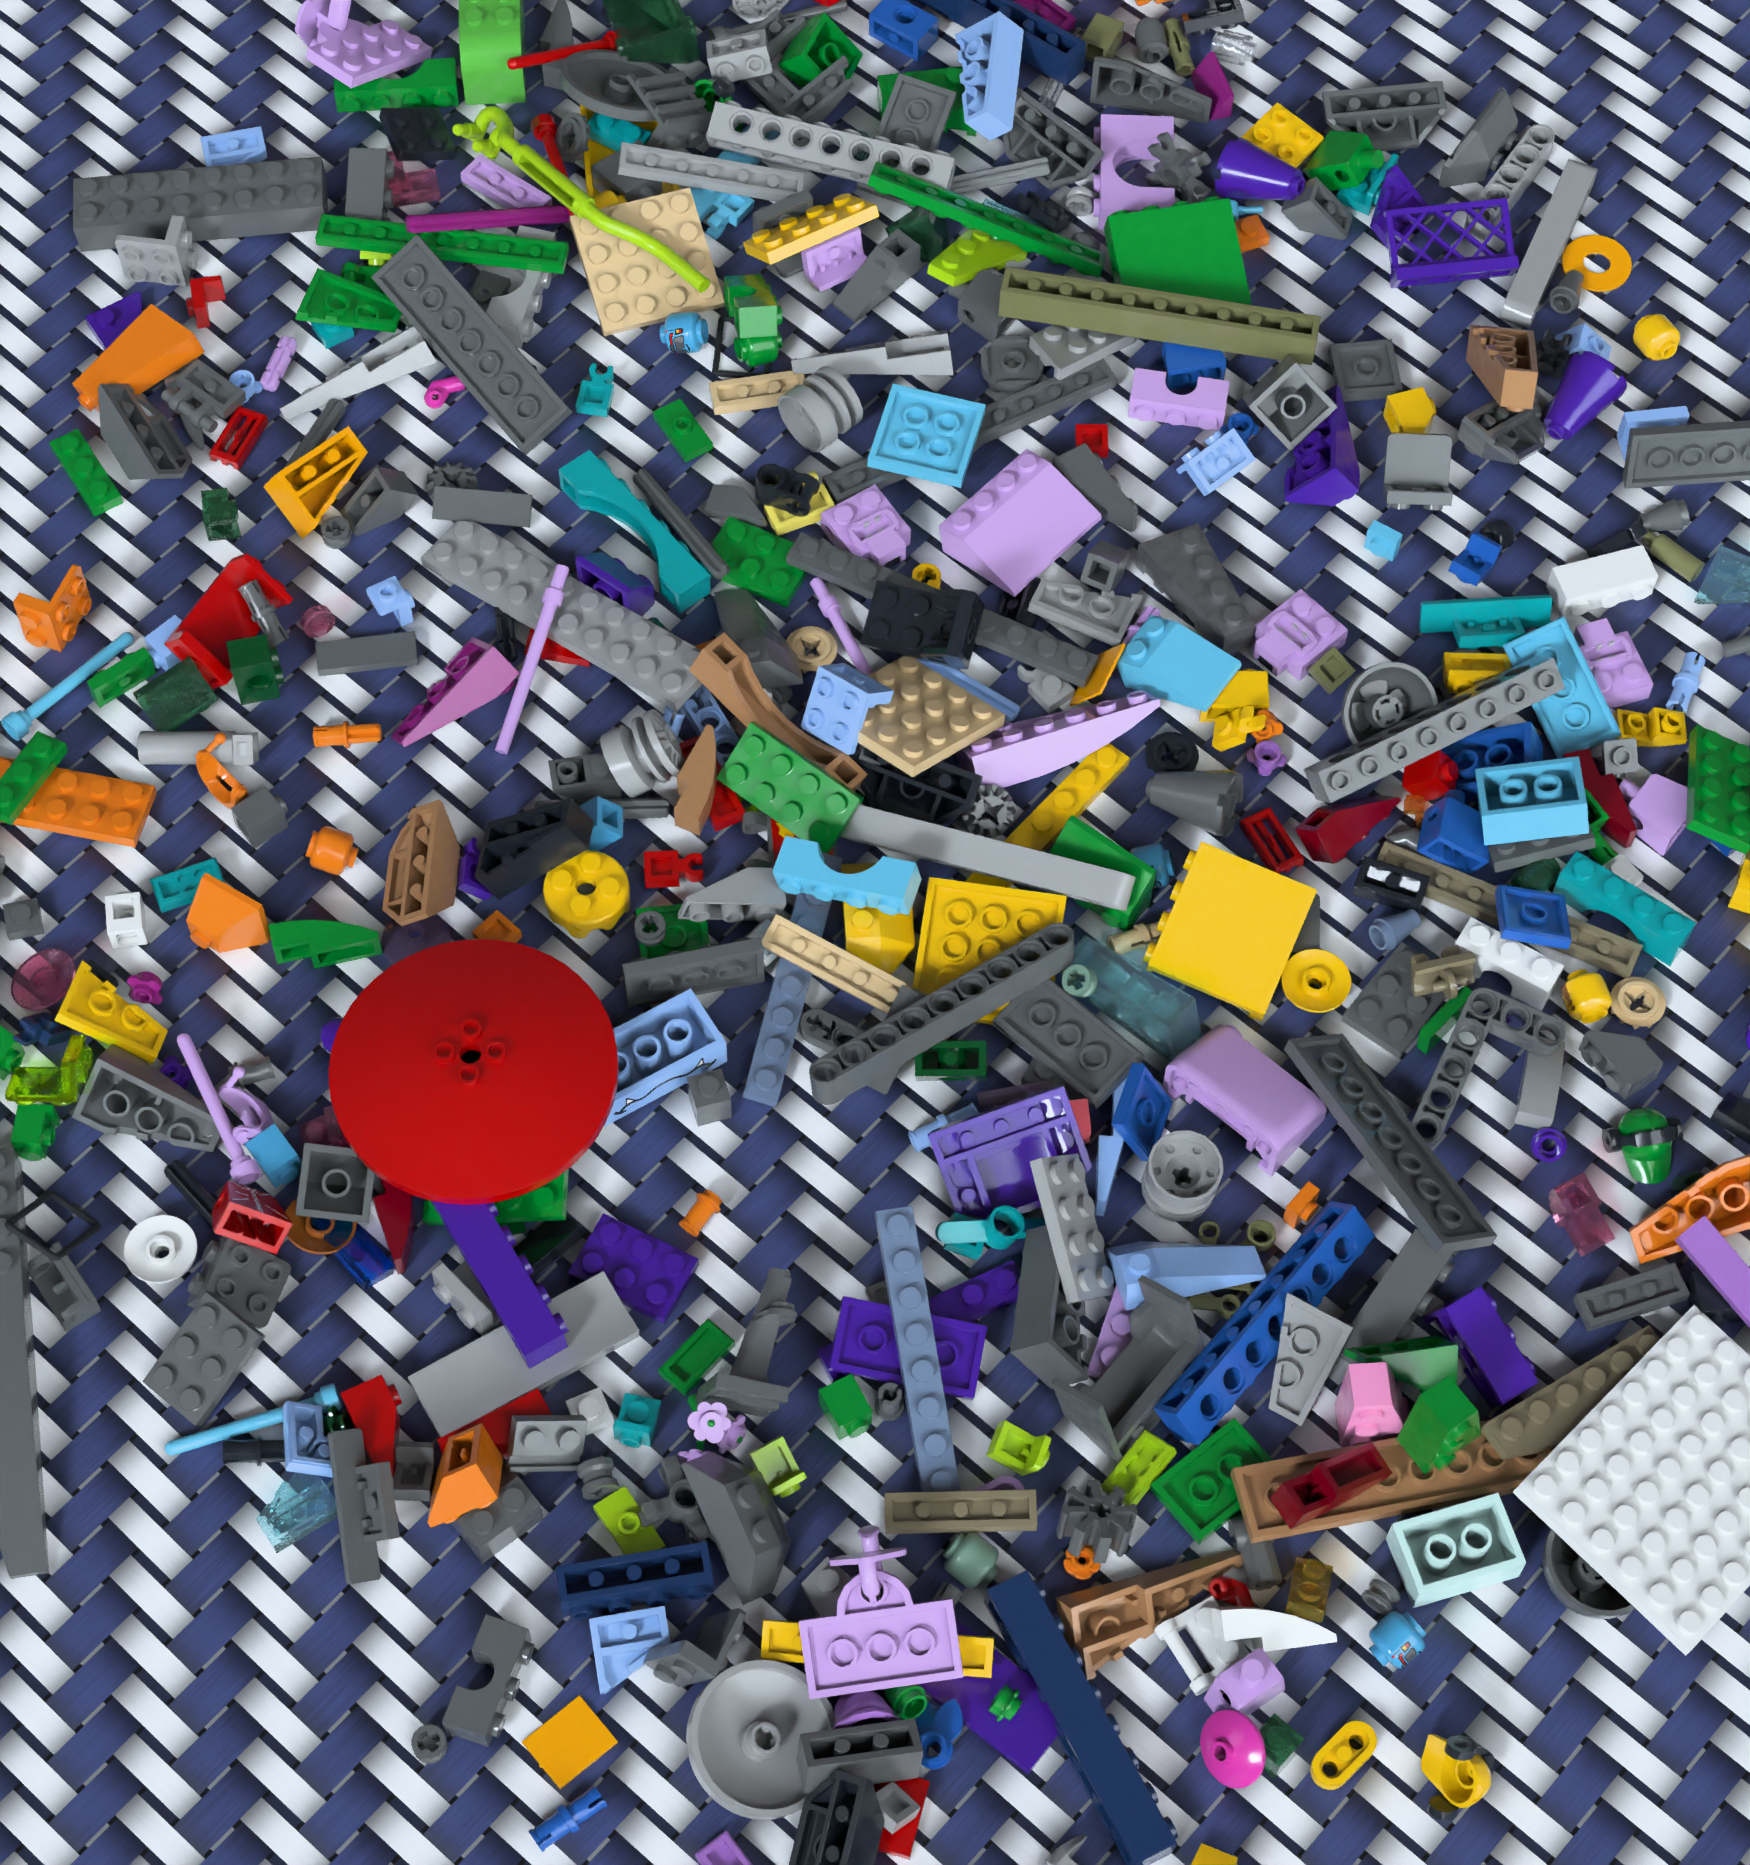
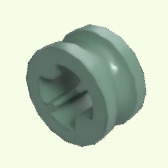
M1079 964L1068 967L1062 976L1064 990L1079 998H1086L1092 995L1098 984L1095 972ZM1078 974L1085 976V982H1081L1083 984L1082 988L1074 986V980H1079L1076 978Z

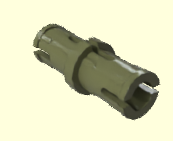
M1170 18L1163 23L1168 45V55L1173 59L1176 74L1182 77L1188 76L1195 69L1189 53L1191 46L1189 40L1184 37L1180 20Z

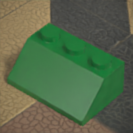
M1071 815L1049 854L1108 868L1136 877L1126 911L1074 899L1080 907L1090 909L1101 916L1107 925L1114 928L1117 927L1126 932L1150 906L1156 870Z

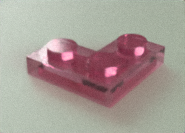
M387 151L390 160L395 161V178L390 179L389 189L393 190V208L441 200L435 168L404 173L402 161L396 160L393 151Z

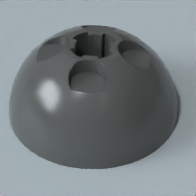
M1384 662L1365 669L1350 683L1342 700L1341 719L1348 739L1354 745L1438 704L1435 690L1422 672L1405 663Z
M1551 1529L1543 1548V1571L1552 1593L1565 1607L1579 1615L1593 1619H1612L1628 1614L1636 1609Z

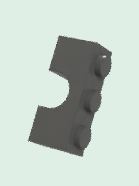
M486 1614L471 1650L474 1661L488 1665L494 1670L493 1678L487 1686L478 1690H469L456 1686L442 1723L446 1733L489 1747L493 1736L498 1738L503 1730L506 1715L502 1714L507 1700L513 1701L516 1697L520 1685V1679L517 1678L521 1665L527 1666L534 1651V1643H531L528 1628Z

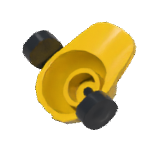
M1436 1734L1428 1735L1421 1759V1769L1442 1794L1429 1799L1427 1812L1435 1819L1447 1821L1457 1816L1459 1808L1470 1807L1483 1798L1491 1786V1770L1494 1766L1493 1754L1465 1736H1452L1446 1740Z

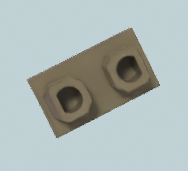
M1458 946L1445 948L1441 952V958L1430 960L1429 956L1424 953L1413 955L1411 957L1410 970L1412 974L1411 991L1414 997L1443 991L1448 1000L1457 998L1458 987L1474 983L1473 965L1475 963V956L1473 952L1463 953Z

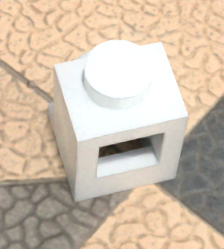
M122 891L115 895L105 896L107 934L113 949L148 944L145 909L140 892Z

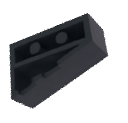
M571 798L487 822L475 878L500 900L589 849L594 821Z

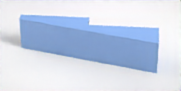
M1126 1079L1112 1093L1111 1122ZM1112 1125L1111 1136L1099 1135L1097 1143L1095 1215L1104 1216L1125 1143L1124 1139Z

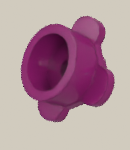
M144 971L139 972L137 975L129 976L127 983L130 985L131 990L128 996L132 1000L144 1004H161L163 997L160 995L162 981L157 975Z

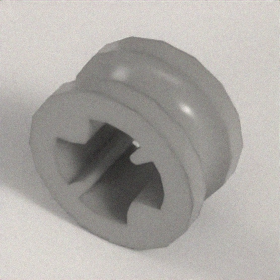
M1076 186L1071 188L1067 193L1066 210L1075 216L1089 215L1092 212L1094 193L1086 187Z

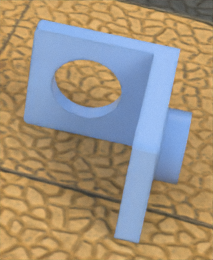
M1586 323L1555 336L1556 340H1562L1564 334L1572 337L1570 344L1565 348V350L1569 351V355L1577 351L1580 355L1584 351H1590L1600 355L1607 361L1609 360L1611 346Z

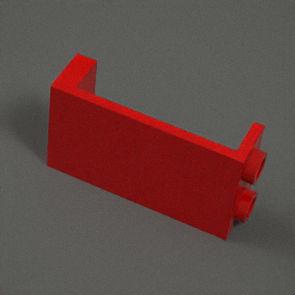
M247 553L234 557L227 563L164 643L211 690L227 685L233 677V674L229 671L231 664L226 642L256 636L261 630L258 623L252 621V613L238 588L257 579L264 595L271 605H275L276 609L290 604L293 600L286 592L285 586L280 581L273 579L263 569L258 559L249 556Z

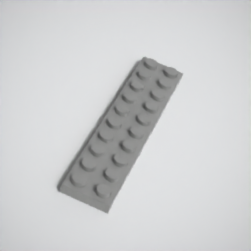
M456 521L421 557L424 567L488 604L499 607L502 612L533 630L536 628L544 604L541 600L545 588L550 587L556 569L474 521ZM567 575L562 590L564 598L561 607L556 608L547 638L677 712L702 685L689 671V668L702 650Z

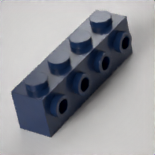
M707 1541L555 1566L563 1617L571 1616L572 1619L576 1620L589 1618L594 1615V1612L609 1610L610 1613H622L630 1610L634 1605L646 1603L649 1607L663 1606L669 1603L670 1599L682 1597L689 1601L705 1598L707 1593L714 1592Z

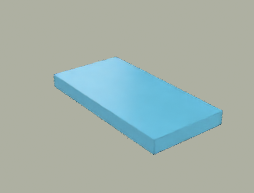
M1564 616L1503 645L1513 667L1535 656L1552 657L1555 660L1565 689L1533 704L1532 707L1557 759H1561L1563 754L1587 748L1591 750L1601 745L1605 740H1612L1622 735Z

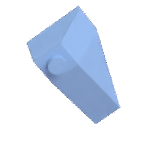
M1138 1241L1105 1249L1106 1258L1126 1311L1141 1306L1145 1301L1138 1282L1141 1275L1182 1297L1259 1281L1266 1277L1255 1246Z

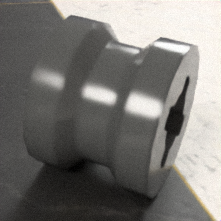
M596 1457L586 1460L576 1467L578 1477L583 1479L584 1485L581 1490L584 1499H602L619 1489L617 1479L612 1476V1470L614 1469L612 1458Z

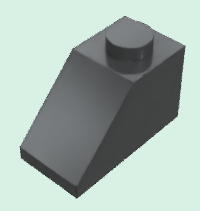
M1317 177L1305 181L1302 194L1296 196L1294 200H1284L1281 209L1286 218L1300 231L1339 240L1347 238L1353 214Z
M375 467L340 513L349 522L353 534L360 536L400 518L416 499L418 493L405 472Z

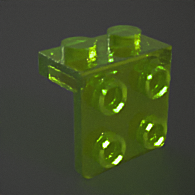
M71 1035L61 1061V1067L15 1068L5 1091V1099L7 1101H15L19 1105L51 1102L54 1105L64 1106L72 1102H78L83 1085L87 1082L88 1069L92 1068L93 1050L92 1047H86V1035Z

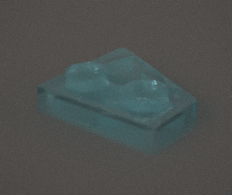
M1720 545L1694 603H1750V557Z
M295 1472L288 1483L283 1481L275 1492L273 1501L264 1507L256 1520L275 1552L279 1553L338 1517L336 1500L320 1476Z

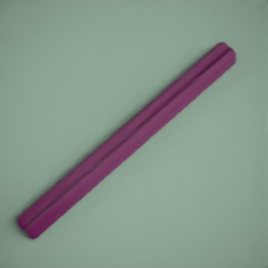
M564 205L408 215L405 223L407 232L424 233L570 223V215Z

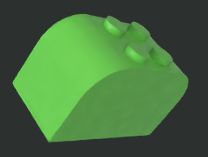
M459 0V47L466 105L526 103V69L511 70L507 66L509 58L525 55L523 0Z

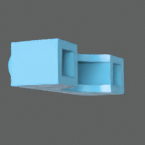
M785 836L772 871L779 888L789 894H810L822 901L839 900L855 908H864L865 906L877 908L889 915H896L897 913L910 914L922 880L916 862L882 856L875 865L863 872L855 874L839 873L830 869L825 864L818 842Z

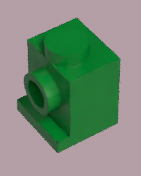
M18 1103L11 1137V1144L18 1157L28 1161H40L42 1158H46L48 1146H53L55 1142V1126H60V1118L54 1105Z

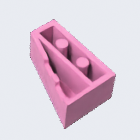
M1387 1362L1348 1365L1335 1402L1340 1447L1398 1437L1409 1416L1408 1401L1406 1397H1402L1400 1386H1396L1395 1377Z

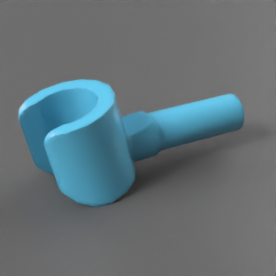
M1230 200L1234 221L1238 220L1239 215L1263 213L1262 205L1238 206L1236 201Z

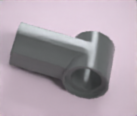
M1243 1516L1228 1519L1230 1537L1234 1536L1235 1543H1232L1234 1550L1241 1554L1249 1589L1262 1591L1281 1584L1282 1576L1273 1549L1274 1539L1251 1544Z

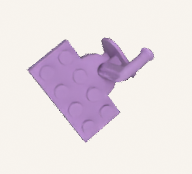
M306 0L299 9L295 32L308 47L306 59L350 88L418 64L425 59H431L433 48L424 43L420 37L412 35L401 28L395 21L388 19L367 26L359 21L348 19L351 0Z
M869 1525L858 1530L857 1534L861 1537L862 1553L842 1555L829 1559L830 1566L858 1564L859 1574L844 1586L839 1596L837 1615L798 1621L809 1699L964 1677L953 1598L914 1603L910 1590L899 1577L883 1571L882 1560L907 1555V1548L899 1547L880 1550L878 1539L880 1529L878 1526ZM882 1586H883V1588H884V1594H883V1596L878 1600V1598H879V1596H880V1594H881V1588H882ZM862 1590H863V1593H864L867 1597H869V1600L866 1599V1598L863 1596Z

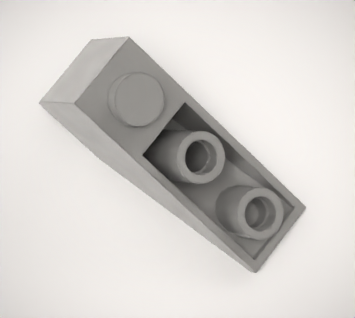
M747 867L687 896L677 916L678 919H690L694 922L724 920L725 922L732 923L740 920H755L761 923L766 919L772 922L776 914L781 915L787 904L785 891L779 888L772 872L773 868Z

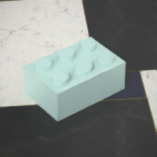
M1499 1493L1393 1523L1386 1537L1412 1608L1517 1578L1526 1564Z

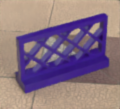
M1507 198L1385 210L1383 213L1391 275L1389 276L1391 288L1512 276L1520 268L1518 255L1515 256ZM1500 207L1501 221L1496 227L1481 216L1487 208ZM1476 209H1482L1479 213L1474 211ZM1457 211H1465L1474 218L1466 230L1451 220ZM1447 212H1451L1448 217L1444 214ZM1434 214L1443 221V224L1436 233H1433L1420 222L1425 215ZM1421 215L1418 220L1413 217ZM1404 217L1413 226L1403 236L1394 229L1392 218ZM1476 221L1491 232L1483 244L1468 233ZM1446 224L1461 235L1452 247L1437 236ZM1501 225H1502L1503 233H1502L1500 230H1498ZM1415 228H1418L1430 238L1422 250L1407 239ZM1493 235L1504 242L1506 253L1494 254L1486 247V244ZM1395 238H1396L1398 241H1400V243H1399L1397 246H1396ZM1463 238L1478 249L1473 257H1464L1455 250ZM1433 241L1448 252L1442 260L1434 261L1424 253ZM1402 244L1417 255L1412 263L1398 264L1397 251ZM1480 252L1485 254L1484 256H1478ZM1450 254H1451L1453 257H1455V259H1447V258L1450 256ZM1419 258H1421V259H1423L1425 262H1417V261L1419 260Z

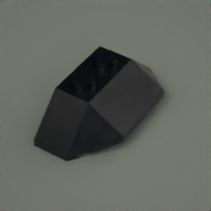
M857 743L855 753L850 755L868 774L860 784V787L871 807L940 826L972 808L983 778L979 774L944 760L911 777L859 743Z
M836 1769L827 1780L821 1783L804 1799L789 1865H874L884 1826V1818L872 1780Z

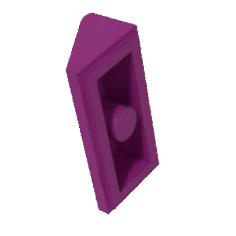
M1209 52L1192 73L1191 81L1196 92L1212 99L1209 120L1213 121L1231 116L1234 94L1216 54Z

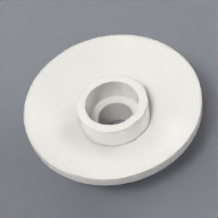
M170 1215L153 1216L137 1224L127 1236L124 1245L125 1262L132 1274L142 1281L153 1284L168 1283L180 1278L193 1265L198 1249L197 1239L192 1228L183 1220ZM166 1250L169 1252L166 1257L157 1258V1254L160 1251Z

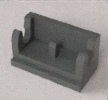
M56 1242L50 1250L57 1253L62 1249V1246L59 1242ZM41 1253L28 1263L32 1270L28 1273L66 1332L101 1311L95 1296L68 1255H65L58 1261H54Z

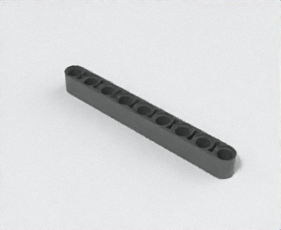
M1064 923L1048 925L818 1058L809 1068L813 1098L818 1103L824 1105H832L1068 968L1075 960L1073 929Z

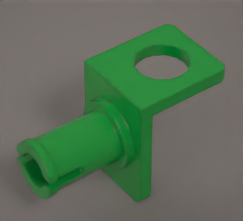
M1584 788L1586 801L1594 811V815L1588 811V822L1595 837L1596 848L1588 849V852L1602 866L1618 855L1600 834L1601 828L1610 817L1591 793Z

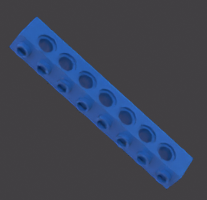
M1330 1201L1155 1405L1154 1411L1175 1439L1199 1445L1211 1434L1212 1429L1220 1419L1233 1408L1234 1403L1247 1387L1255 1382L1258 1374L1269 1361L1277 1356L1287 1292L1318 1307L1323 1297L1334 1284L1343 1278L1345 1271L1357 1257L1364 1253L1367 1245L1375 1235L1354 1205Z

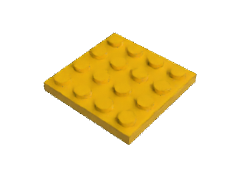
M929 877L912 987L929 995L1048 925L1063 923L1067 896ZM1054 975V976H1052V977L1050 978V979H1051L1052 981H1054V982H1055V976H1056V975ZM1008 1003L975 1022L994 1025L993 1019Z

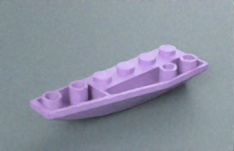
M1139 690L1129 693L1127 697L1105 700L1097 704L1014 723L1004 721V726L961 749L955 755L962 768L983 776L980 786L993 784L1005 788L1048 774L1102 748L1161 705L1160 699L1147 691Z

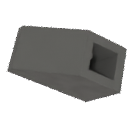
M603 753L548 761L553 793L571 798L572 800H589L596 796L603 799H622L621 787L612 775Z
M1589 1030L1585 1033L1579 1047L1584 1061L1589 1066L1595 1067L1604 1077L1606 1085L1613 1092H1618L1624 1100L1654 1081L1663 1066L1662 1060L1640 1037Z

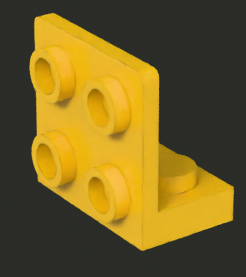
M1278 102L1242 136V138L1249 140L1296 168L1324 139L1320 133Z

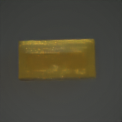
M1296 1556L1285 1613L1322 1623L1326 1611L1333 1566L1323 1564L1315 1559H1304Z

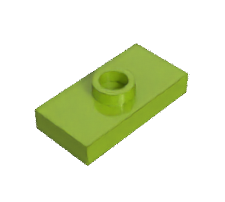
M1145 1429L1101 1485L1102 1491L1110 1495L1113 1492L1114 1486H1119L1125 1490L1122 1504L1124 1506L1137 1505L1149 1490L1150 1484L1160 1476L1177 1454L1175 1447Z
M625 1486L593 1505L595 1513L624 1555L666 1548V1545L652 1525L645 1528L642 1527L638 1517V1512L642 1510Z

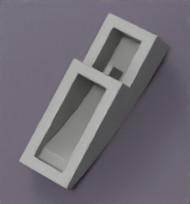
M1540 1037L1546 1043L1555 1042V1040ZM1562 1042L1558 1050L1550 1056L1537 1055L1527 1050L1517 1097L1518 1103L1514 1123L1537 1129L1551 1127L1561 1081L1565 1042Z

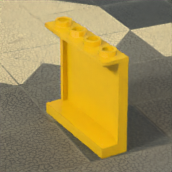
M1201 841L1197 851L1190 850L1183 868L1188 870L1184 882L1177 880L1171 893L1170 899L1175 901L1171 913L1164 911L1156 930L1162 932L1158 943L1150 942L1143 961L1148 963L1146 974L1151 975L1152 971L1249 1011L1248 1017L1262 1022L1317 890Z

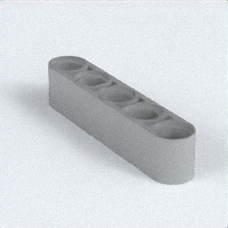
M1543 124L1533 125L1529 128L1475 201L1507 198L1510 212L1547 163L1555 138L1554 131L1549 126ZM1500 207L1487 208L1481 216L1496 227L1501 221ZM1476 209L1474 211L1479 213L1482 209ZM1469 214L1466 217L1464 230L1474 220ZM1477 221L1468 232L1482 244L1491 234L1488 229Z

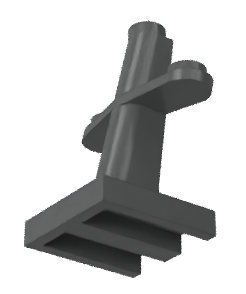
M780 1268L768 1270L766 1282L744 1333L743 1341L730 1374L717 1372L697 1390L696 1403L705 1401L711 1405L714 1402H721L726 1406L727 1410L767 1418L769 1411L775 1412L779 1409L780 1403L786 1404L788 1402L789 1388L770 1384L767 1380V1370L779 1326L795 1322L797 1313L794 1311L795 1306L786 1302L792 1280L789 1271Z

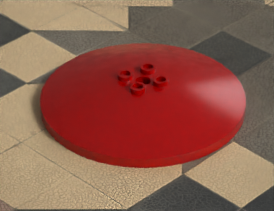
M491 939L459 940L429 947L407 956L378 975L359 994L345 1014L331 1049L329 1062L330 1097L338 1125L346 1141L360 1160L381 1179L404 1192L430 1201L459 1205L488 1204L518 1197L544 1186L564 1173L586 1153L605 1125L614 1103L619 1074L618 1052L614 1031L601 1001L591 987L567 965L535 948L514 942ZM470 1050L481 1054L478 1061L474 1063H465L461 1060L462 1055Z

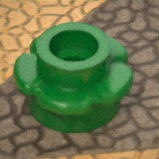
M1004 1685L993 1699L988 1711L996 1716L997 1722L1001 1721L1003 1717L1010 1721L1019 1709L1022 1701L1017 1698L1019 1694L1018 1688L1012 1690L1007 1685Z

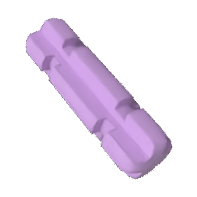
M284 335L280 338L277 344L279 348L274 350L267 364L266 370L268 371H265L260 379L264 390L271 392L277 390L281 382L278 379L283 378L292 359L289 356H293L297 349L296 340L293 337Z

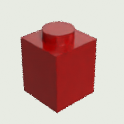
M1440 749L1404 767L1402 787L1420 803L1444 797L1447 791L1455 790L1456 780L1459 776L1458 765Z

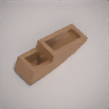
M709 724L705 726L677 775L678 794L681 797L674 807L675 826L699 836L709 817L717 781L716 742L713 726Z

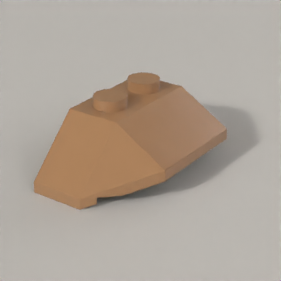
M439 799L411 809L407 817L409 821L400 831L389 853L382 910L401 926L431 917L453 906L455 902L460 846L444 804Z

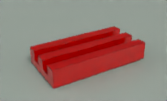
M239 406L209 452L210 460L217 462L219 459L223 465L228 466L230 463L234 469L240 470L269 423L267 415ZM244 416H246V421L244 422L241 429H239L235 434L234 440L231 443L230 447L228 448L226 453L223 452L226 445L228 444L231 437L238 428L239 424L243 420Z
M1270 807L1240 821V828L1267 869L1280 874L1283 871L1285 873L1291 871L1294 866L1298 868L1303 865V856ZM1265 818L1290 856V859H1286L1276 840L1263 824L1262 819ZM1252 824H1254V826L1258 830L1259 834L1261 835V837L1263 838V840L1265 841V843L1267 844V846L1269 847V849L1271 850L1279 864H1277V862L1269 852L1268 848L1266 847V845L1264 844V842L1262 841V839L1260 838Z

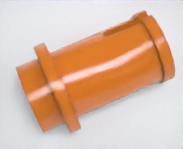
M707 1189L703 1193L696 1195L697 1201L683 1220L679 1222V1225L694 1237L699 1235V1232L714 1213L718 1214L721 1211L719 1206L722 1200L715 1193Z

